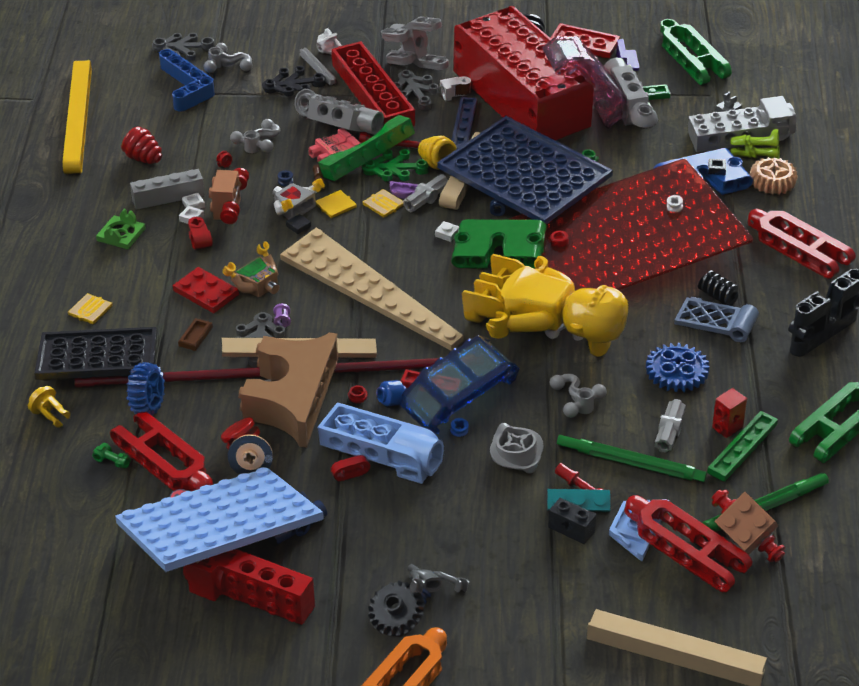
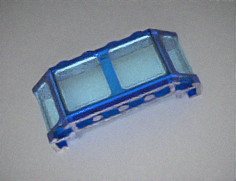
M477 335L473 339L466 340L458 349L454 348L446 357H440L432 366L425 367L409 388L403 392L400 406L421 427L431 430L436 435L440 432L437 427L443 422L447 423L452 414L501 381L508 384L515 381L520 368L515 363H511L490 342L489 338Z

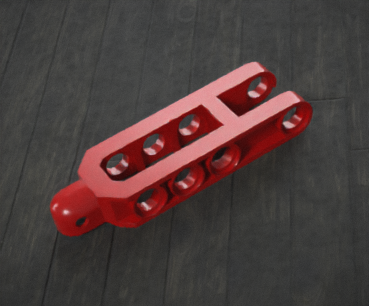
M753 209L748 215V225L758 231L760 242L825 278H832L839 272V266L836 261L849 265L856 258L855 252L849 246L785 211H770L767 213L761 209ZM784 220L787 221V223L789 224V227L786 226V224L784 223ZM799 228L803 231L804 235L799 232ZM782 241L787 244V247L783 245ZM797 249L801 251L802 255L798 254ZM843 252L848 256V259L843 256ZM826 265L831 268L832 272L827 269Z
M148 412L137 413L133 416L134 422H137L138 426L146 433L140 438L134 436L121 425L110 430L111 439L120 449L173 491L178 489L195 491L202 486L213 485L212 478L206 473L204 468L205 457ZM156 444L165 447L171 452L173 457L176 456L184 462L186 467H189L185 470H177L154 452L151 447Z
M632 495L627 499L624 512L629 518L637 522L639 537L715 589L727 592L735 584V578L730 571L712 560L713 558H716L727 567L730 566L742 573H745L752 566V559L745 551L670 501L651 500L649 502L639 495ZM653 519H661L671 526L675 532H680L689 538L690 542H695L703 549L701 551L697 550ZM667 541L672 544L673 548L668 545ZM684 553H686L691 558V560L688 559ZM737 559L742 561L744 565L740 564ZM720 577L723 578L727 584L723 583Z

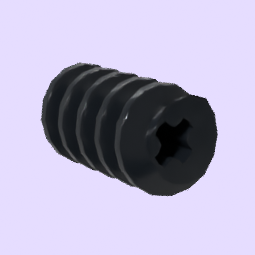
M713 270L702 276L698 282V289L708 293L709 296L719 300L722 304L732 306L737 301L738 285H733L725 277L721 278V275L716 274Z

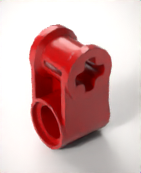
M190 218L188 221L190 228L189 238L193 249L212 246L211 233L207 229L203 218Z

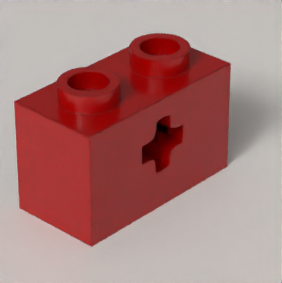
M733 388L717 397L712 428L726 438L743 428L747 398Z

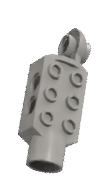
M617 57L607 61L603 71L608 81V94L612 98L624 124H635L643 128H649L657 124V113L648 104V93L644 91L642 82H639L636 71H633L631 65H626L622 58Z
M310 89L299 91L295 97L297 112L302 116H307L309 119L373 135L378 133L383 127V113L366 108L364 105L350 104V101H339L331 96L324 97L315 94Z

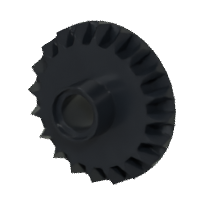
M399 580L396 583L390 582L388 585L382 586L379 591H375L374 597L370 598L371 603L368 606V616L373 626L379 632L390 636H398L411 631L420 622L424 613V600L419 591L415 593L409 591L410 584L408 582L403 583ZM399 603L396 608L391 609L392 605Z

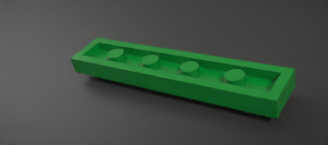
M760 411L709 465L707 473L725 482L777 426L778 419Z

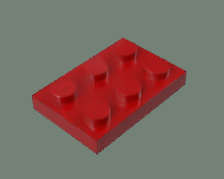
M197 267L173 285L174 292L212 313H215L239 295V290L200 267Z

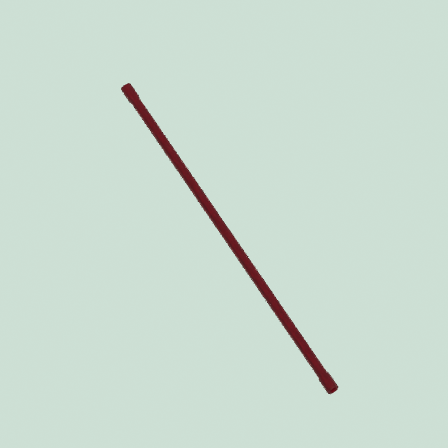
M470 355L450 358L337 363L334 373L463 366L482 367L484 366L483 355ZM258 367L162 372L164 382L262 377ZM128 376L75 378V387L127 384L129 379Z

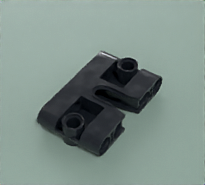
M851 269L830 283L826 299L816 291L796 305L794 320L788 328V331L792 333L789 350L792 355L797 357L806 355L857 320L859 309V269Z

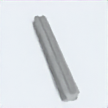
M307 48L300 49V56L317 73H322L329 85L336 84V77Z

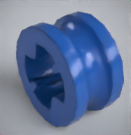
M463 418L452 420L451 434L457 437L465 436L468 433V421Z

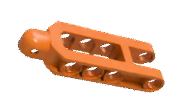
M434 627L429 629L424 635L404 637L362 686H388L394 675L398 671H402L403 665L408 659L421 655L424 649L428 650L430 655L403 686H429L442 671L441 653L447 647L445 631L442 628Z

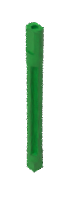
M559 435L557 439V445L578 450L580 453L690 481L705 482L707 472L698 470L693 466L582 438L579 440Z
M820 473L754 501L767 511L828 484L829 479L825 473ZM720 515L702 522L715 532L722 530L715 523V520Z

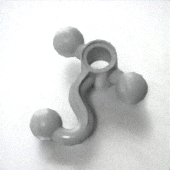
M218 43L215 47L209 49L208 61L203 66L206 72L212 73L217 68L232 66L242 60L240 68L243 71L251 70L253 64L252 58L248 54L238 52L228 55L226 54L228 50L227 45Z
M265 119L261 123L262 129L246 131L244 136L241 132L234 131L230 135V140L234 144L244 143V150L248 153H256L260 148L263 152L269 153L273 149V143L268 139L275 138L281 130L271 119Z
M574 374L554 375L550 379V386L555 390L562 389L567 381L572 382L569 387V394L575 403H566L563 408L564 414L570 418L575 417L578 412L581 414L591 413L594 409V399H603L607 393L606 387L602 384H596L592 389L586 387L579 389L580 380Z

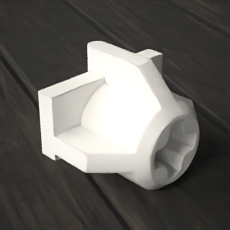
M328 28L325 29V32L319 35L316 46L318 51L322 54L332 55L331 49L341 47L342 45L336 39L337 33L332 34Z

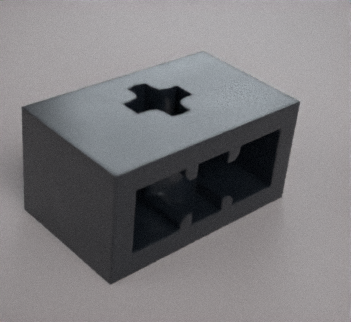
M559 498L550 508L548 528L584 545L595 532V513L562 498Z

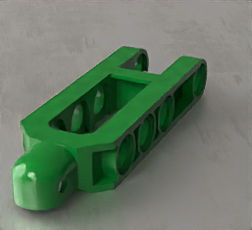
M672 19L661 21L660 31L664 36L662 47L698 84L703 85L710 82L707 68H710L721 79L731 76L730 64L691 25H679ZM680 42H684L698 57L692 55Z
M849 382L792 431L789 443L799 447L815 435L820 436L824 440L816 447L813 457L825 463L858 435L859 410L841 425L836 424L832 420L840 411L843 412L849 403L859 401V382Z

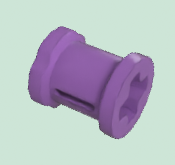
M283 303L277 304L273 309L276 316L274 324L286 328L291 323L289 317L290 307Z

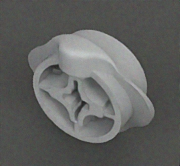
M501 423L493 437L490 454L494 462L502 467L533 473L541 459L544 448L543 440L533 430Z

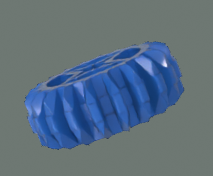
M139 363L134 366V369H131V375L128 376L129 382L127 383L128 389L126 390L128 392V405L135 414L148 412L150 415H154L161 408L163 395H165L163 373L157 364Z

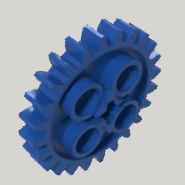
M670 343V347L663 344L662 349L656 347V352L651 351V355L647 356L646 374H649V380L654 379L653 384L660 383L659 388L666 386L667 391L674 388L675 392L678 389L685 392V388L692 391L693 386L699 388L700 383L704 384L705 379H708L710 366H708L709 361L706 360V355H701V351L695 352V347L689 349L688 344L681 347L680 343L677 346Z

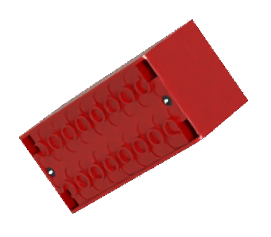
M509 6L454 27L453 71L459 77H469L471 79V88L502 117L508 116L553 140H558L591 127L594 96L593 76L514 6Z

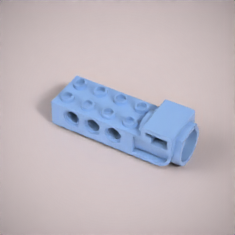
M337 402L317 427L321 446L354 456L364 455L368 460L395 468L398 477L420 484L424 482L427 476H432L437 471L443 460V442L431 430Z

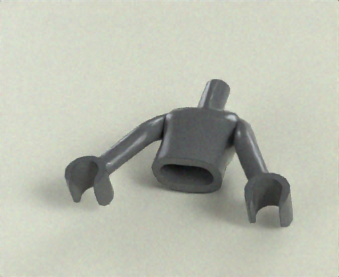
M410 564L407 568L410 572L408 577L412 580L409 589L411 593L416 591L422 593L423 588L429 592H435L442 585L441 579L454 583V591L460 592V590L467 592L469 581L465 578H456L441 571L419 569L414 564Z

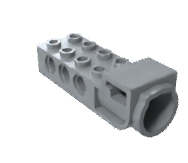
M783 96L760 99L758 107L689 116L688 134L696 152L744 146L730 144L731 138L735 136L767 137L771 135L772 130L779 129V141L796 132V113L792 105L786 103Z

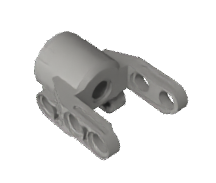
M420 16L406 25L393 24L390 28L382 30L381 35L385 41L402 42L399 50H391L386 55L387 63L397 65L414 63L418 67L435 70L448 68L449 60L446 57L429 55L426 51L428 45L426 31L431 32L441 28V19Z

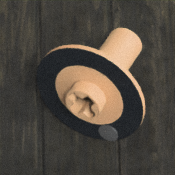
M241 436L233 441L229 447V464L239 475L255 472L258 468L262 467L269 469L272 464V449L268 442L259 436Z

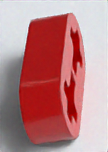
M357 455L335 462L331 467V472L337 481H344L367 473L370 469V463L366 456Z

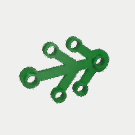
M388 149L379 158L369 160L361 165L364 174H377L384 181L392 180V173L402 181L409 180L410 172L399 169H415V172L420 175L429 172V165L423 159H419L417 163H400L410 158V151L407 149L400 150L399 156L392 159V150Z

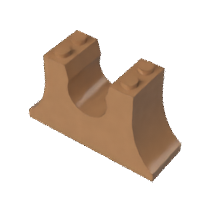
M329 332L322 337L310 340H285L263 336L261 343H258L256 347V354L259 356L257 367L260 368V376L276 381L268 382L261 379H246L244 387L241 386L239 390V398L241 399L240 411L243 412V419L251 417L254 422L277 427L291 435L299 447L307 448L338 362L337 334Z

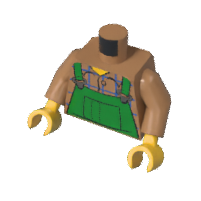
M266 241L263 243L265 249H262L260 244L257 246V253L263 255L264 258L259 256L236 272H234L236 266L232 262H229L223 268V274L231 276V281L242 293H250L261 297L268 291L272 294H276L279 291L280 286L277 281L278 270L271 254L269 255L267 252L269 244Z

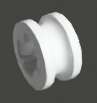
M678 195L669 196L667 198L668 211H681L683 209L682 197Z

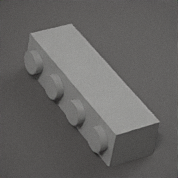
M199 169L130 183L132 200L136 210L181 201L182 197L195 193L205 196L203 178Z

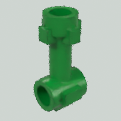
M102 443L93 450L92 456L97 462H102L106 458L115 462V466L119 468H127L130 464L131 459L127 454L111 452L112 449L107 443Z

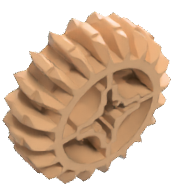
M775 157L761 158L760 161H756L752 165L750 171L754 188L759 189V192L764 191L765 194L771 193L772 195L774 193L778 195L780 193L786 194L787 191H791L796 185L798 176L796 168L793 167L792 163H788V160L783 161L782 158L776 159Z

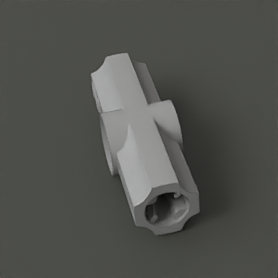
M440 174L427 184H418L415 192L403 200L406 210L412 213L425 203H434L438 194L443 191L448 182L446 176Z
M674 399L669 401L665 415L661 416L655 440V447L660 452L666 453L672 450L675 438L680 434L682 418L686 407L681 400Z

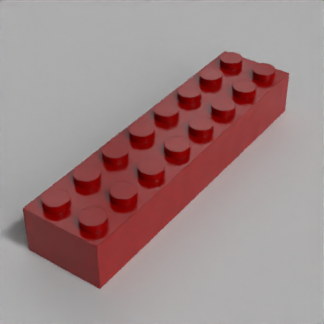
M362 41L331 49L332 66L362 105L383 113V126L398 115L410 118L413 127L415 126V109Z

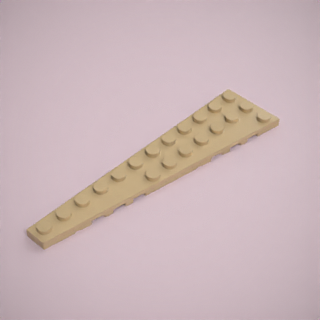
M317 227L280 254L282 261L451 351L463 342V335Z

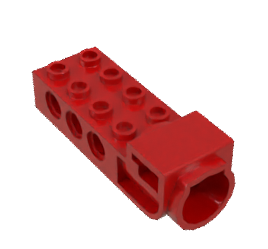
M238 549L200 560L198 564L194 562L183 566V573L189 584V592L212 601H216L223 594L233 600H239L252 607L260 608L270 614L278 615L301 625L304 624L315 608L312 577Z

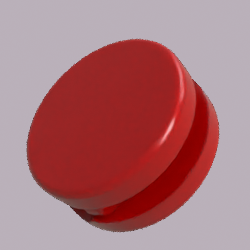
M244 418L231 425L222 433L221 440L223 443H227L226 447L228 450L233 441L241 436H259L260 429L258 426H254L253 418Z

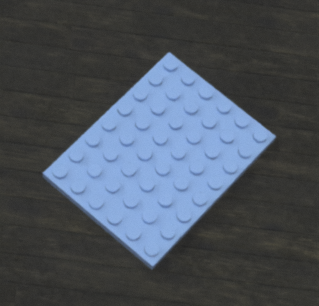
M265 467L258 468L255 472L240 474L236 478L221 480L219 483L211 486H202L195 491L183 492L181 495L173 498L167 497L154 504H145L135 510H125L122 514L115 516L116 523L165 572L324 519L323 511L273 471Z

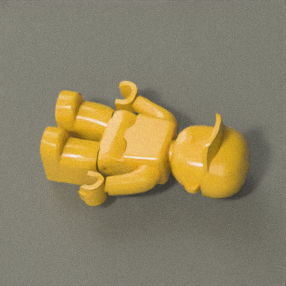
M492 254L490 257L492 274L482 272L479 275L480 280L476 279L474 281L475 292L467 290L462 292L465 319L481 323L486 317L493 318L489 319V322L486 323V328L493 338L506 337L509 334V329L510 332L556 331L564 323L568 332L588 340L590 352L596 357L604 355L608 351L611 341L619 338L625 328L628 315V301L619 290L602 285L597 289L581 288L575 291L572 280L565 274L549 268L548 260L543 256H538L534 261V269L525 266L516 259Z

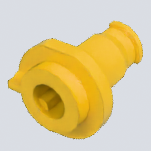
M51 386L36 389L29 398L28 409L33 414L42 413L48 420L53 422L55 427L63 426L50 412L55 408L67 419L70 418V412L64 410L63 406L55 399L56 391Z

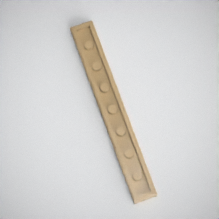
M222 338V357H259L256 354V347L258 343H261L262 338ZM279 338V339H285V340H310V339H315V338ZM337 338L338 357L376 358L377 356L376 339Z

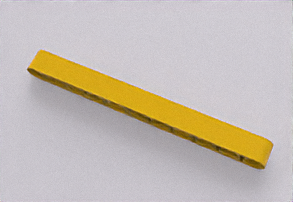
M90 60L73 62L63 153L64 174L82 173L92 74Z

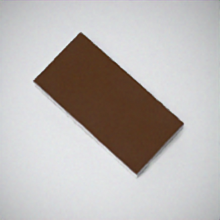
M195 318L178 341L179 347L196 351L213 328L212 322Z

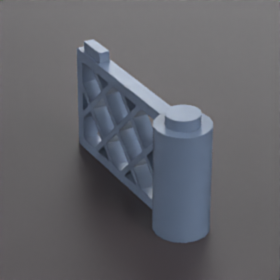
M691 297L686 298L675 318V324L730 335L734 341L744 342L747 340L759 312L756 307L748 304L739 308ZM689 305L697 306L693 309L688 308ZM714 309L715 311L708 313L706 310ZM699 312L703 313V315L697 317L694 315ZM728 312H729V313H734L733 315H730V316H727V317L724 315L725 313H728ZM718 315L721 317L720 319H717V320H713V319H712V317H715V316H718ZM686 316H690V317H691V319H688V320H685V319H682V318H683V317H686ZM706 319L709 321L708 323H700V321ZM726 323L728 326L725 328L718 325Z

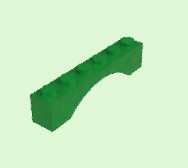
M398 115L386 122L382 129L367 141L350 149L331 154L319 161L318 164L323 177L336 181L415 134L411 119Z

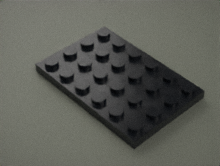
M157 327L42 332L34 373L35 380L48 381L50 379L67 380L70 378L87 379L90 377L131 375V369H134V366L139 363L155 364Z

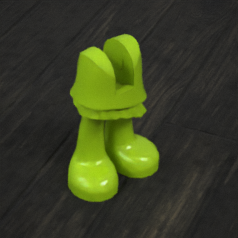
M779 129L772 130L771 135L767 137L743 135L732 137L730 140L732 145H744V147L732 148L731 153L733 156L754 157L757 159L758 155L770 158L775 157L776 159L780 158V147L778 146ZM754 145H766V146H773V147H771V148H755Z

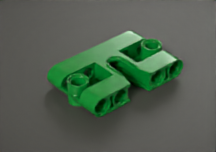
M463 220L460 222L458 233L454 236L455 246L451 262L458 268H487L495 248L503 246L504 257L516 259L525 266L535 268L534 261L544 252L543 243L547 227L546 223L541 220Z

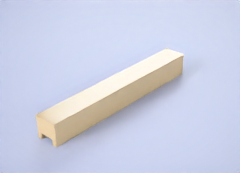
M598 609L595 610L591 622L588 623V640L744 685L761 686L767 657Z

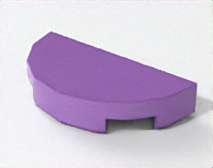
M390 181V191L396 197L406 199L415 192L418 184Z

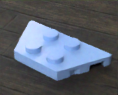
M623 501L609 529V536L636 558L643 561L650 544L639 537L637 522L625 514L624 507L626 501ZM653 519L654 521H656V522L659 523V524H660L661 521H662L661 519H659V520H658V519Z

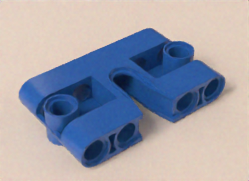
M727 148L662 162L653 168V174L663 184V192L670 196L678 195L682 197V204L705 199L704 188H706L704 179L721 194L747 189L753 183V178L742 166V159L734 157ZM708 159H726V175L708 174Z

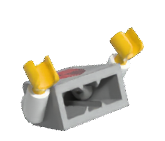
M322 179L315 180L310 187H301L294 183L289 184L283 189L279 186L275 187L272 194L275 198L274 208L276 214H283L289 220L298 214L303 215L316 207L315 193L325 187Z

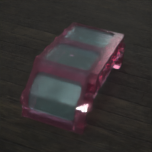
M578 36L554 37L542 47L551 66L558 75L561 74L560 70L566 69L570 75L578 70L595 89L593 105L608 129L622 119L623 113L621 110L626 102L625 95L613 75Z

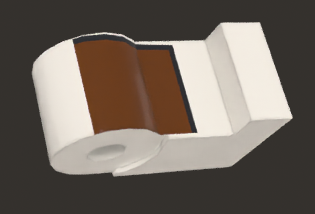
M461 76L440 80L439 93L445 101H450L455 96L469 95L471 92V79L469 77Z

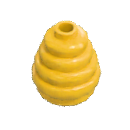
M433 136L420 142L418 153L430 167L438 170L437 162L457 148L449 138Z

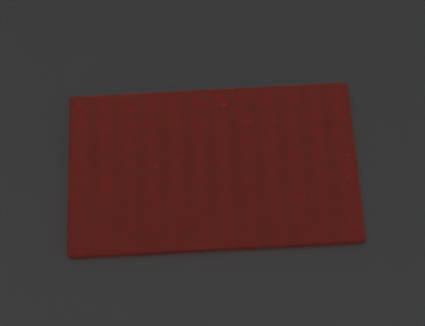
M683 158L591 191L546 224L543 243L544 252L541 256L548 260L549 268L565 274L572 280L575 291L581 288L597 289L602 285L621 290L749 244L753 241V237L692 165ZM678 195L682 197L683 209L681 211H668L667 198L669 196ZM521 214V215L512 217V218L507 219V220H533V219L529 218L528 216H526V215H524V214ZM565 231L569 238L568 244L564 247L553 246L550 241V235L553 232Z

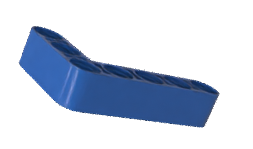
M164 49L159 52L161 69L185 85L172 93L173 106L176 111H185L215 95L212 77L170 49Z

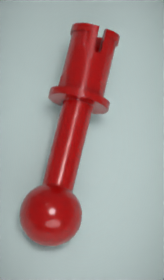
M560 463L555 469V474L566 480L569 486L575 484L581 489L604 490L602 488L595 489L578 477V471L571 470L563 463Z

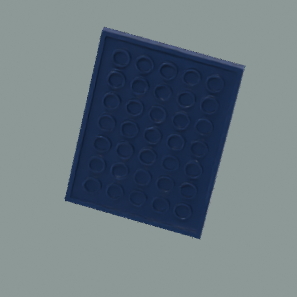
M508 116L503 117L437 162L438 169L529 218L541 220L546 224L613 176L612 169Z

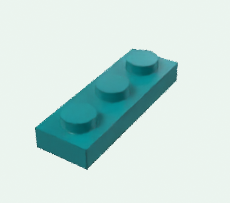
M547 490V511L550 510L559 498H562L590 512H610V490Z

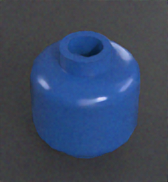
M399 380L384 381L377 388V399L384 406L401 405L407 396V389Z

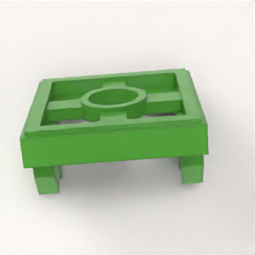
M123 209L120 217L114 215L96 235V239L99 242L129 249L146 227L144 223L136 221L133 211L130 210L127 214L126 209ZM115 225H123L122 228L113 229ZM129 228L134 229L133 234L128 233ZM119 232H125L126 234L120 236Z

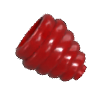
M140 126L132 128L122 141L121 149L130 159L153 164L155 162L158 163L162 158L161 147H159L151 132Z

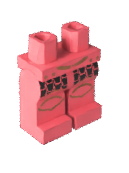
M340 128L335 135L315 139V145L309 147V156L311 158L317 157L319 162L331 154L350 149L361 143L346 129Z

